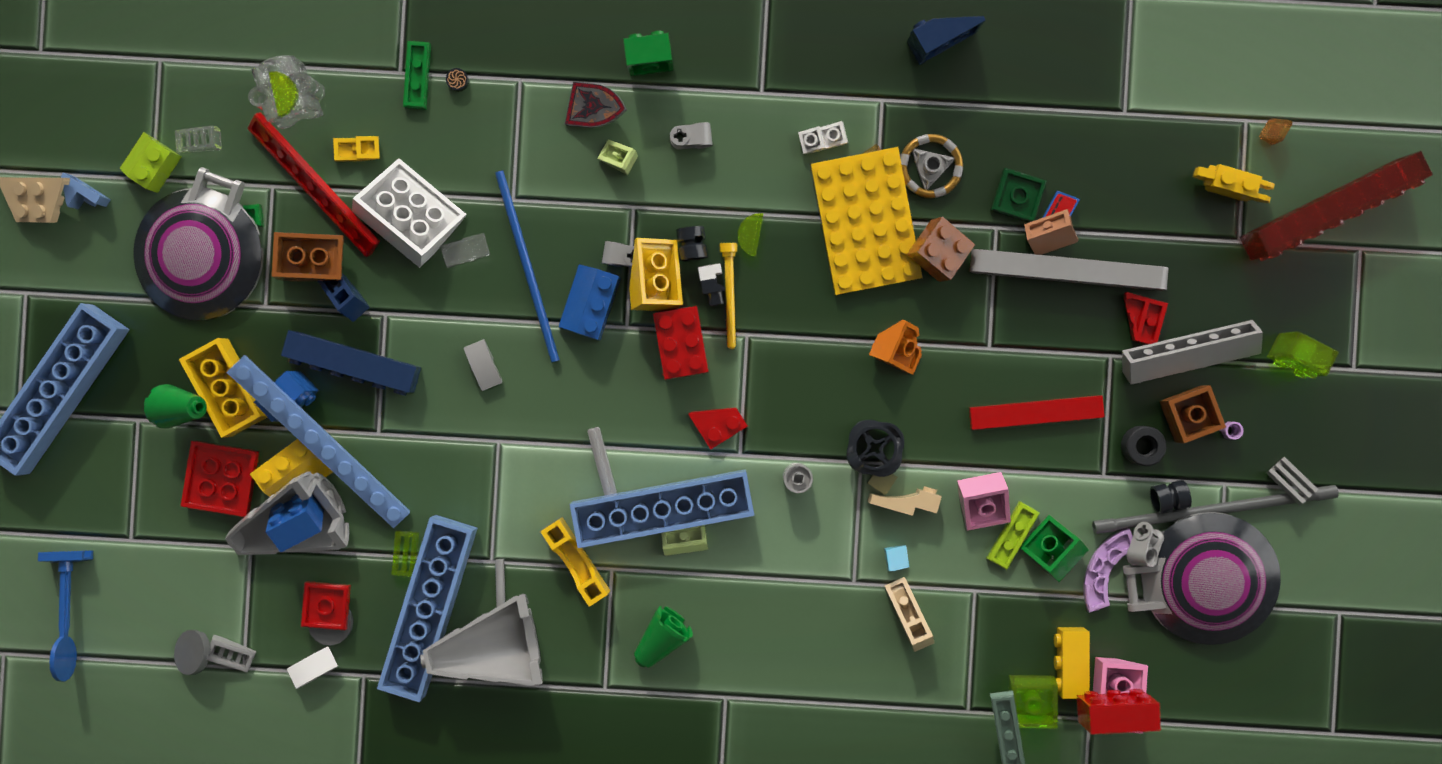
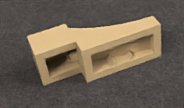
M924 486L923 490L917 488L916 493L904 496H882L870 493L868 502L913 516L915 507L937 513L942 496L936 494V489Z

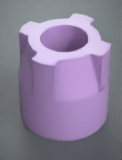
M1238 422L1225 423L1226 428L1219 430L1225 439L1236 440L1243 435V427ZM1229 426L1232 428V432L1230 434H1228Z

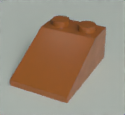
M274 232L272 277L282 281L342 280L344 236Z

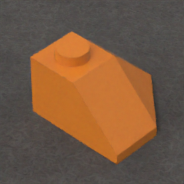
M901 320L877 335L869 355L913 375L922 356L921 347L917 345V337L920 336L919 328L906 320Z

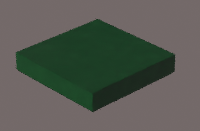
M1004 168L990 211L1028 223L1035 221L1047 180Z

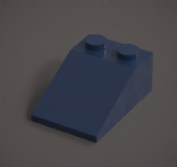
M984 16L936 18L928 22L922 20L913 26L914 29L910 32L907 43L920 65L977 33L985 22Z

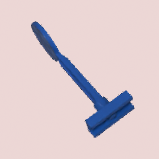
M93 551L38 552L39 562L58 563V572H60L59 638L53 644L49 660L52 677L59 682H65L70 679L74 673L77 661L75 643L68 635L70 628L71 571H73V562L92 560Z

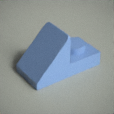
M62 173L61 178H70L69 185H64L63 187L68 207L79 209L84 201L94 207L97 204L106 207L111 199L77 177Z

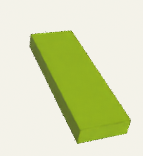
M1019 501L1010 516L1011 522L1006 523L986 558L1007 570L1040 512Z

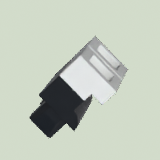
M721 264L698 267L703 295H708L709 305L723 304L721 292H725V288L722 285H717L716 275L722 274Z

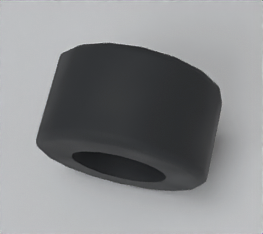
M1135 426L1124 434L1121 441V451L1124 457L1133 464L1152 466L1160 462L1164 457L1166 440L1162 433L1155 428ZM1145 437L1150 440L1151 448L1147 454L1142 455L1137 452L1136 443L1140 438Z

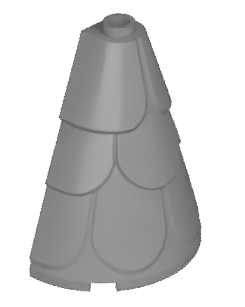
M306 472L293 478L276 494H272L259 507L250 511L228 532L225 540L238 555L276 554L280 552L266 534L271 508L278 503H286L296 494H298L302 501L309 499L313 494L324 509L322 531L283 552L339 550L347 547L349 541V523L344 522L343 513H346V509L339 493L327 478L319 473L312 474L311 472Z
M527 595L514 596L487 614L484 613L461 629H455L424 649L423 655L420 656L422 668H426L427 674L464 680L473 678L530 686L542 684L543 675L542 668H539L541 658L532 611L527 606L529 604Z

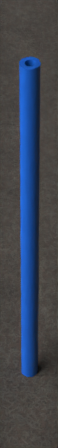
M498 171L495 173L550 360L553 363L560 360L505 174L504 171Z

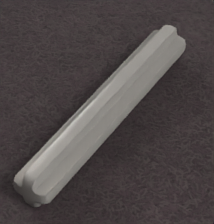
M599 427L591 428L587 432L604 495L616 494L617 490L601 430Z

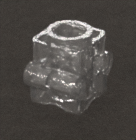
M289 55L272 57L251 69L257 87L250 90L248 98L252 105L264 112L268 122H274L283 130L294 126L301 119H314L323 116L319 101L325 96V88L308 75L305 64L296 57Z

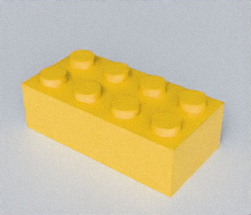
M217 338L179 359L198 396L206 401L207 412L221 438L232 437L267 418L254 403L256 399L227 373L240 359L229 339Z

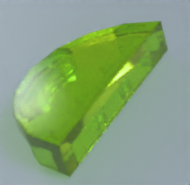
M278 71L269 72L277 113L279 117H284L291 113L295 103L298 102V89L295 82L287 75Z
M755 213L746 217L738 229V242L741 248L748 255L755 258L763 213Z

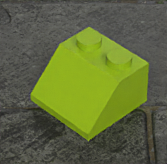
M143 132L120 169L128 178L145 189L158 193L182 156Z

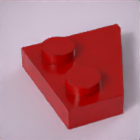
M1125 292L1123 297L1132 341L1147 345L1157 343L1168 303Z
M736 407L688 413L710 449H713L748 427Z

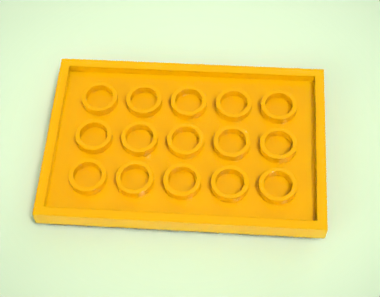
M894 147L810 164L835 295L922 278L920 265L907 255L916 240L899 148Z

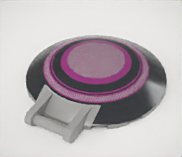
M201 167L197 172L192 188L179 190L163 197L149 209L142 219L134 241L133 258L135 270L147 295L163 310L177 317L190 320H207L221 317L234 311L238 305L248 299L255 289L263 267V248H261L260 232L255 221L239 203L245 187L244 182L224 178L211 173L209 169ZM210 181L231 189L229 195L206 187L207 182Z
M1216 512L1186 516L1175 521L1173 525L1162 531L1164 541L1160 548L1158 561L1154 567L1123 566V574H1126L1128 588V611L1151 610L1156 619L1176 636L1190 642L1207 645L1233 642L1256 630L1271 614L1278 599L1281 584L1279 562L1273 547L1265 536L1254 526L1242 519ZM1141 573L1144 601H1138L1135 574Z

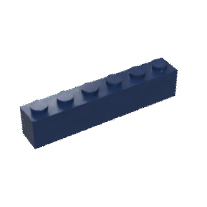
M288 330L281 356L288 358L287 362L297 365H301L302 362L308 363L310 369L322 371L325 368L331 370V375L343 377L346 374L352 376V381L364 383L365 380L373 382V387L384 390L386 386L394 388V393L405 396L407 392H415L422 368Z

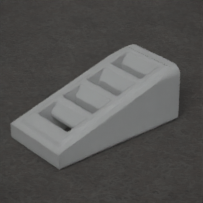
M213 635L210 642V655H207L206 660L248 673L256 651L221 636ZM216 646L221 647L219 653L214 652ZM225 648L229 649L227 657L223 656ZM234 651L239 652L235 661L231 659ZM242 655H247L244 664L239 663Z

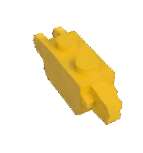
M1221 164L1216 166L1210 165L1209 168L1199 166L1195 168L1193 174L1194 178L1204 181L1203 185L1206 186L1205 189L1207 191L1240 201L1254 200L1270 203L1271 197L1260 194L1258 191L1259 188L1274 190L1275 186L1274 183L1262 180V176Z

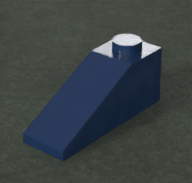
M343 273L342 280L318 281L336 309L354 322L370 308L359 291Z

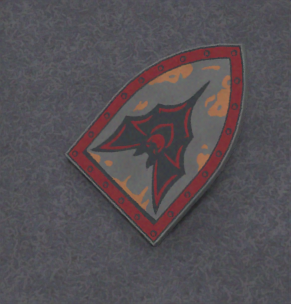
M573 82L564 125L585 128L606 126L622 116L627 111V108L622 99L606 86L594 83Z

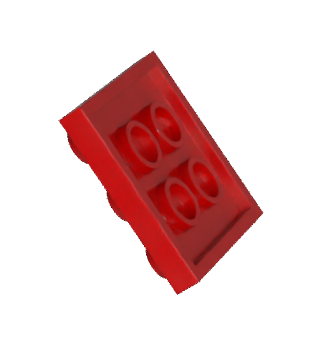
M191 441L181 507L245 517L250 512L255 482L250 473L257 469L260 451Z

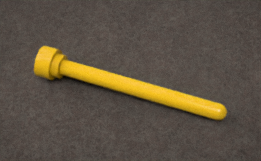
M720 243V253L725 258L727 347L734 349L736 347L733 257H735V252H738L737 243Z

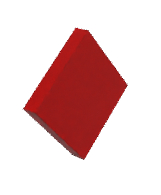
M305 582L301 627L346 630L351 585Z

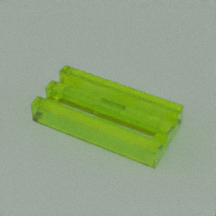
M395 531L391 575L412 576L417 560L419 532ZM401 536H404L402 569L398 571ZM410 537H412L410 566L408 572L407 563Z

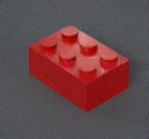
M693 306L653 313L664 380L709 372L698 307Z
M1130 689L1128 693H1121L1119 690H1108L1107 694L1086 691L1084 695H1077L1078 722L1090 734L1161 731L1160 703L1142 689Z

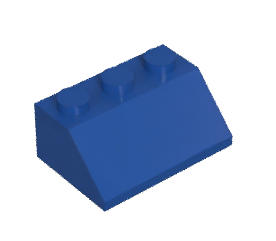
M579 264L559 327L601 341L621 278L617 275Z

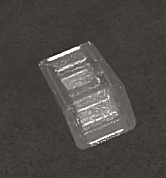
M215 125L175 130L177 153L222 150L220 128ZM198 134H201L202 144H199ZM206 134H209V143H206ZM182 135L186 136V146L184 147L182 146ZM190 135H193L194 145L192 146Z

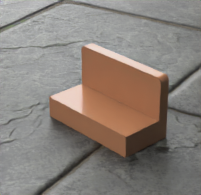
M1068 209L1024 224L1027 241L1035 255H1042L1078 242Z

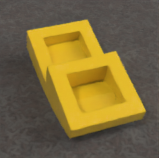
M379 136L333 138L335 162L380 159Z

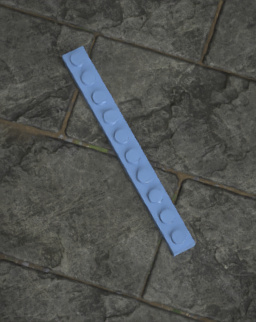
M246 355L227 371L239 385L390 526L394 528L410 514V510Z

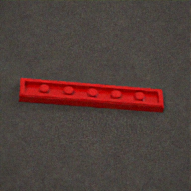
M1103 395L969 407L972 430L1105 417Z

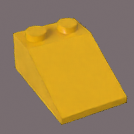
M635 239L629 287L631 310L670 311L683 305L677 240Z

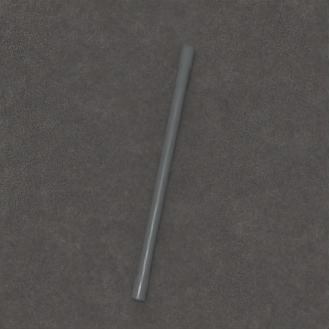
M1336 485L1317 487L1319 490L1306 501L1338 498V488ZM1300 491L1297 492L1301 497L1304 496ZM1287 493L1191 507L1183 510H1173L1164 514L1151 513L1117 519L1092 521V528L1094 534L1114 532L1119 529L1133 528L1141 522H1148L1153 525L1177 521L1198 513L1216 512L1226 514L1296 502Z

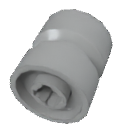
M799 462L792 463L784 469L783 481L791 492L803 493L811 487L813 475L804 464Z

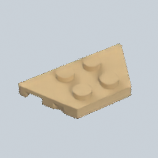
M0 177V188L16 222L56 223L58 221L60 207L65 199L61 194L64 185H69L70 178Z

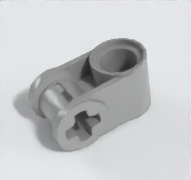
M702 122L676 126L670 132V143L674 148L680 150L712 147L711 124ZM678 133H681L682 137H684L682 142H678L676 138Z
M605 241L602 264L632 267L630 255H633L634 246Z
M1148 522L1139 523L1134 529L1133 538L1127 551L1128 562L1132 565L1154 567L1158 561L1160 548L1164 541L1163 533L1153 529L1152 525Z

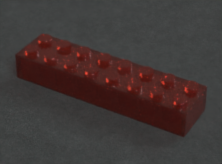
M1422 151L1397 158L1239 238L1250 260L1260 259V261H1264L1268 258H1275L1283 254V251L1286 249H1293L1302 245L1304 240L1318 237L1324 234L1323 231L1329 228H1336L1344 224L1345 220L1364 214V211L1367 209H1374L1383 205L1385 200L1394 199L1405 194V191L1410 188L1414 189L1425 184L1424 179L1432 176L1433 173Z

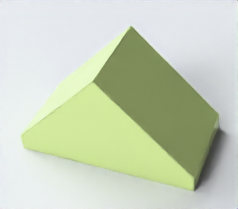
M608 139L597 159L628 175L638 155L633 148Z

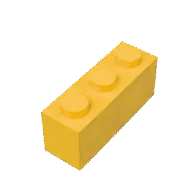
M1057 627V634H1054V646L1057 647V656H1054V668L1057 670V678H1054V690L1062 699H1077V695H1084V692L1090 691V632L1084 627Z

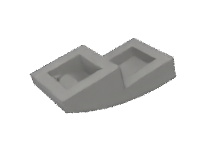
M485 339L464 347L469 364L482 391L502 383L503 380L493 361L494 358Z

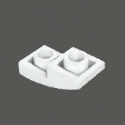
M842 121L798 132L803 154L849 144Z
M326 647L287 668V671L295 688L298 689L314 681L317 677L337 668L338 665L329 647Z

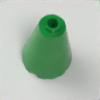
M169 384L158 385L152 388L149 397L144 401V412L147 420L156 425V427L164 429L173 428L201 418L207 410L206 401L202 397Z
M659 606L655 611L634 652L635 661L639 666L652 667L692 638L693 632L690 625L686 628L683 624L685 619L673 609L666 606L664 609H661L662 606Z

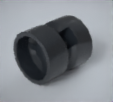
M690 226L676 230L677 242L681 244V247L678 248L680 261L708 258L707 245L703 243L706 239L704 226Z
M1184 480L1174 481L1168 486L1160 484L1150 488L1151 502L1157 514L1172 512L1173 508L1175 510L1188 509L1192 505L1191 493Z

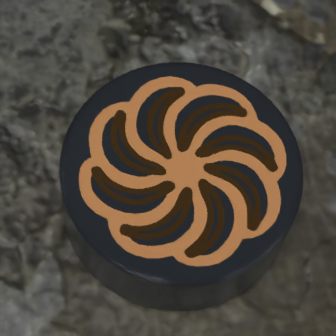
M453 68L446 75V83L453 91L460 92L468 87L469 77L464 70Z

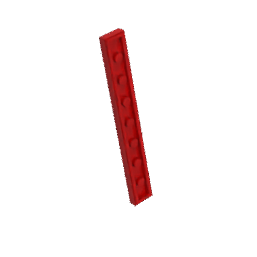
M261 112L254 114L247 129L366 257L372 255L380 242L266 117Z

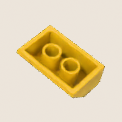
M296 439L250 473L260 489L270 497L272 494H276L293 478L303 473H319L326 478L333 471L301 441Z

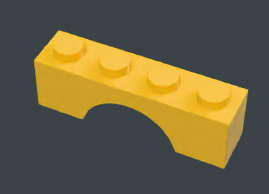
M563 517L540 531L552 551L558 554L569 569L578 591L589 607L609 594V587L583 547H577L576 537Z

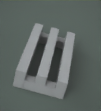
M1285 457L1266 472L1299 506L1319 490ZM1276 470H1278V471L1287 479V481H1288L1291 485L1295 486L1304 496L1301 497V496L1276 472Z

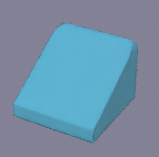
M906 545L884 548L887 570L889 572L909 567Z

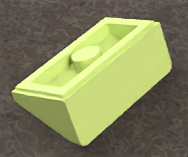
M705 525L661 533L664 555L708 550Z

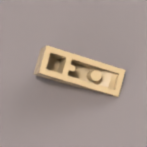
M905 577L885 585L913 651L916 652L934 644L933 635Z

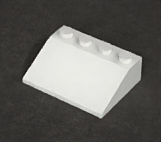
M400 159L396 160L353 198L352 212L419 268L435 254L466 217V213Z

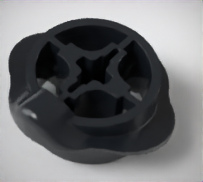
M875 420L860 421L852 428L849 435L846 456L850 467L858 473L885 477L895 473L902 462V452L905 443L903 433L892 423ZM882 430L889 435L880 440H874L868 431ZM863 436L867 442V449L861 455H858L857 445L859 439ZM893 440L894 453L892 458L888 460L884 454V447ZM873 442L875 444L884 442L879 448L881 451L879 454L872 452L866 455L872 449L871 444ZM871 456H876L883 465L872 467L863 461Z

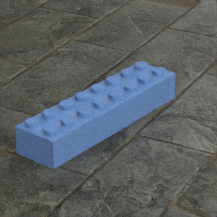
M80 303L0 419V465L15 476L32 472L129 332L128 328L95 305Z
M746 469L577 500L570 503L578 548L754 516Z
M438 515L429 518L377 686L378 690L420 702L426 696L432 674H427L426 668H422L420 656L423 655L424 649L445 636L478 529L477 527Z

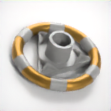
M925 134L916 137L906 145L900 156L905 185L918 196L925 198L944 196L957 186L962 177L963 159L957 146L944 136ZM929 142H935L943 145L953 157L915 148ZM911 152L923 188H920L909 177L907 166ZM955 161L953 177L949 183L943 187L928 190L950 164Z

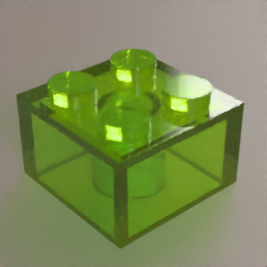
M1297 331L1279 333L1267 357L1274 360L1273 364L1285 369L1288 367L1294 370L1293 374L1306 379V377L1317 378V376H1327L1339 352Z
M1009 675V691H1013L1019 728L1058 729V684L1055 677Z

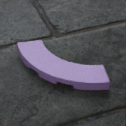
M1130 528L1119 530L1107 538L1098 547L1089 561L1083 585L1085 606L1089 613L1110 606L1108 599V577L1113 566L1127 554L1133 538Z

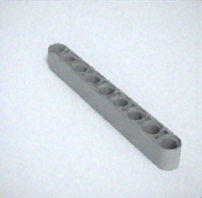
M973 249L971 251L970 273L1158 291L1167 290L1169 271L1168 267L980 249Z

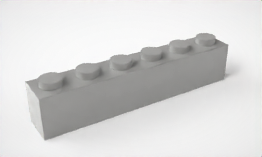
M1253 320L1123 350L1122 372L1130 384H1135L1258 355L1262 351L1263 332Z

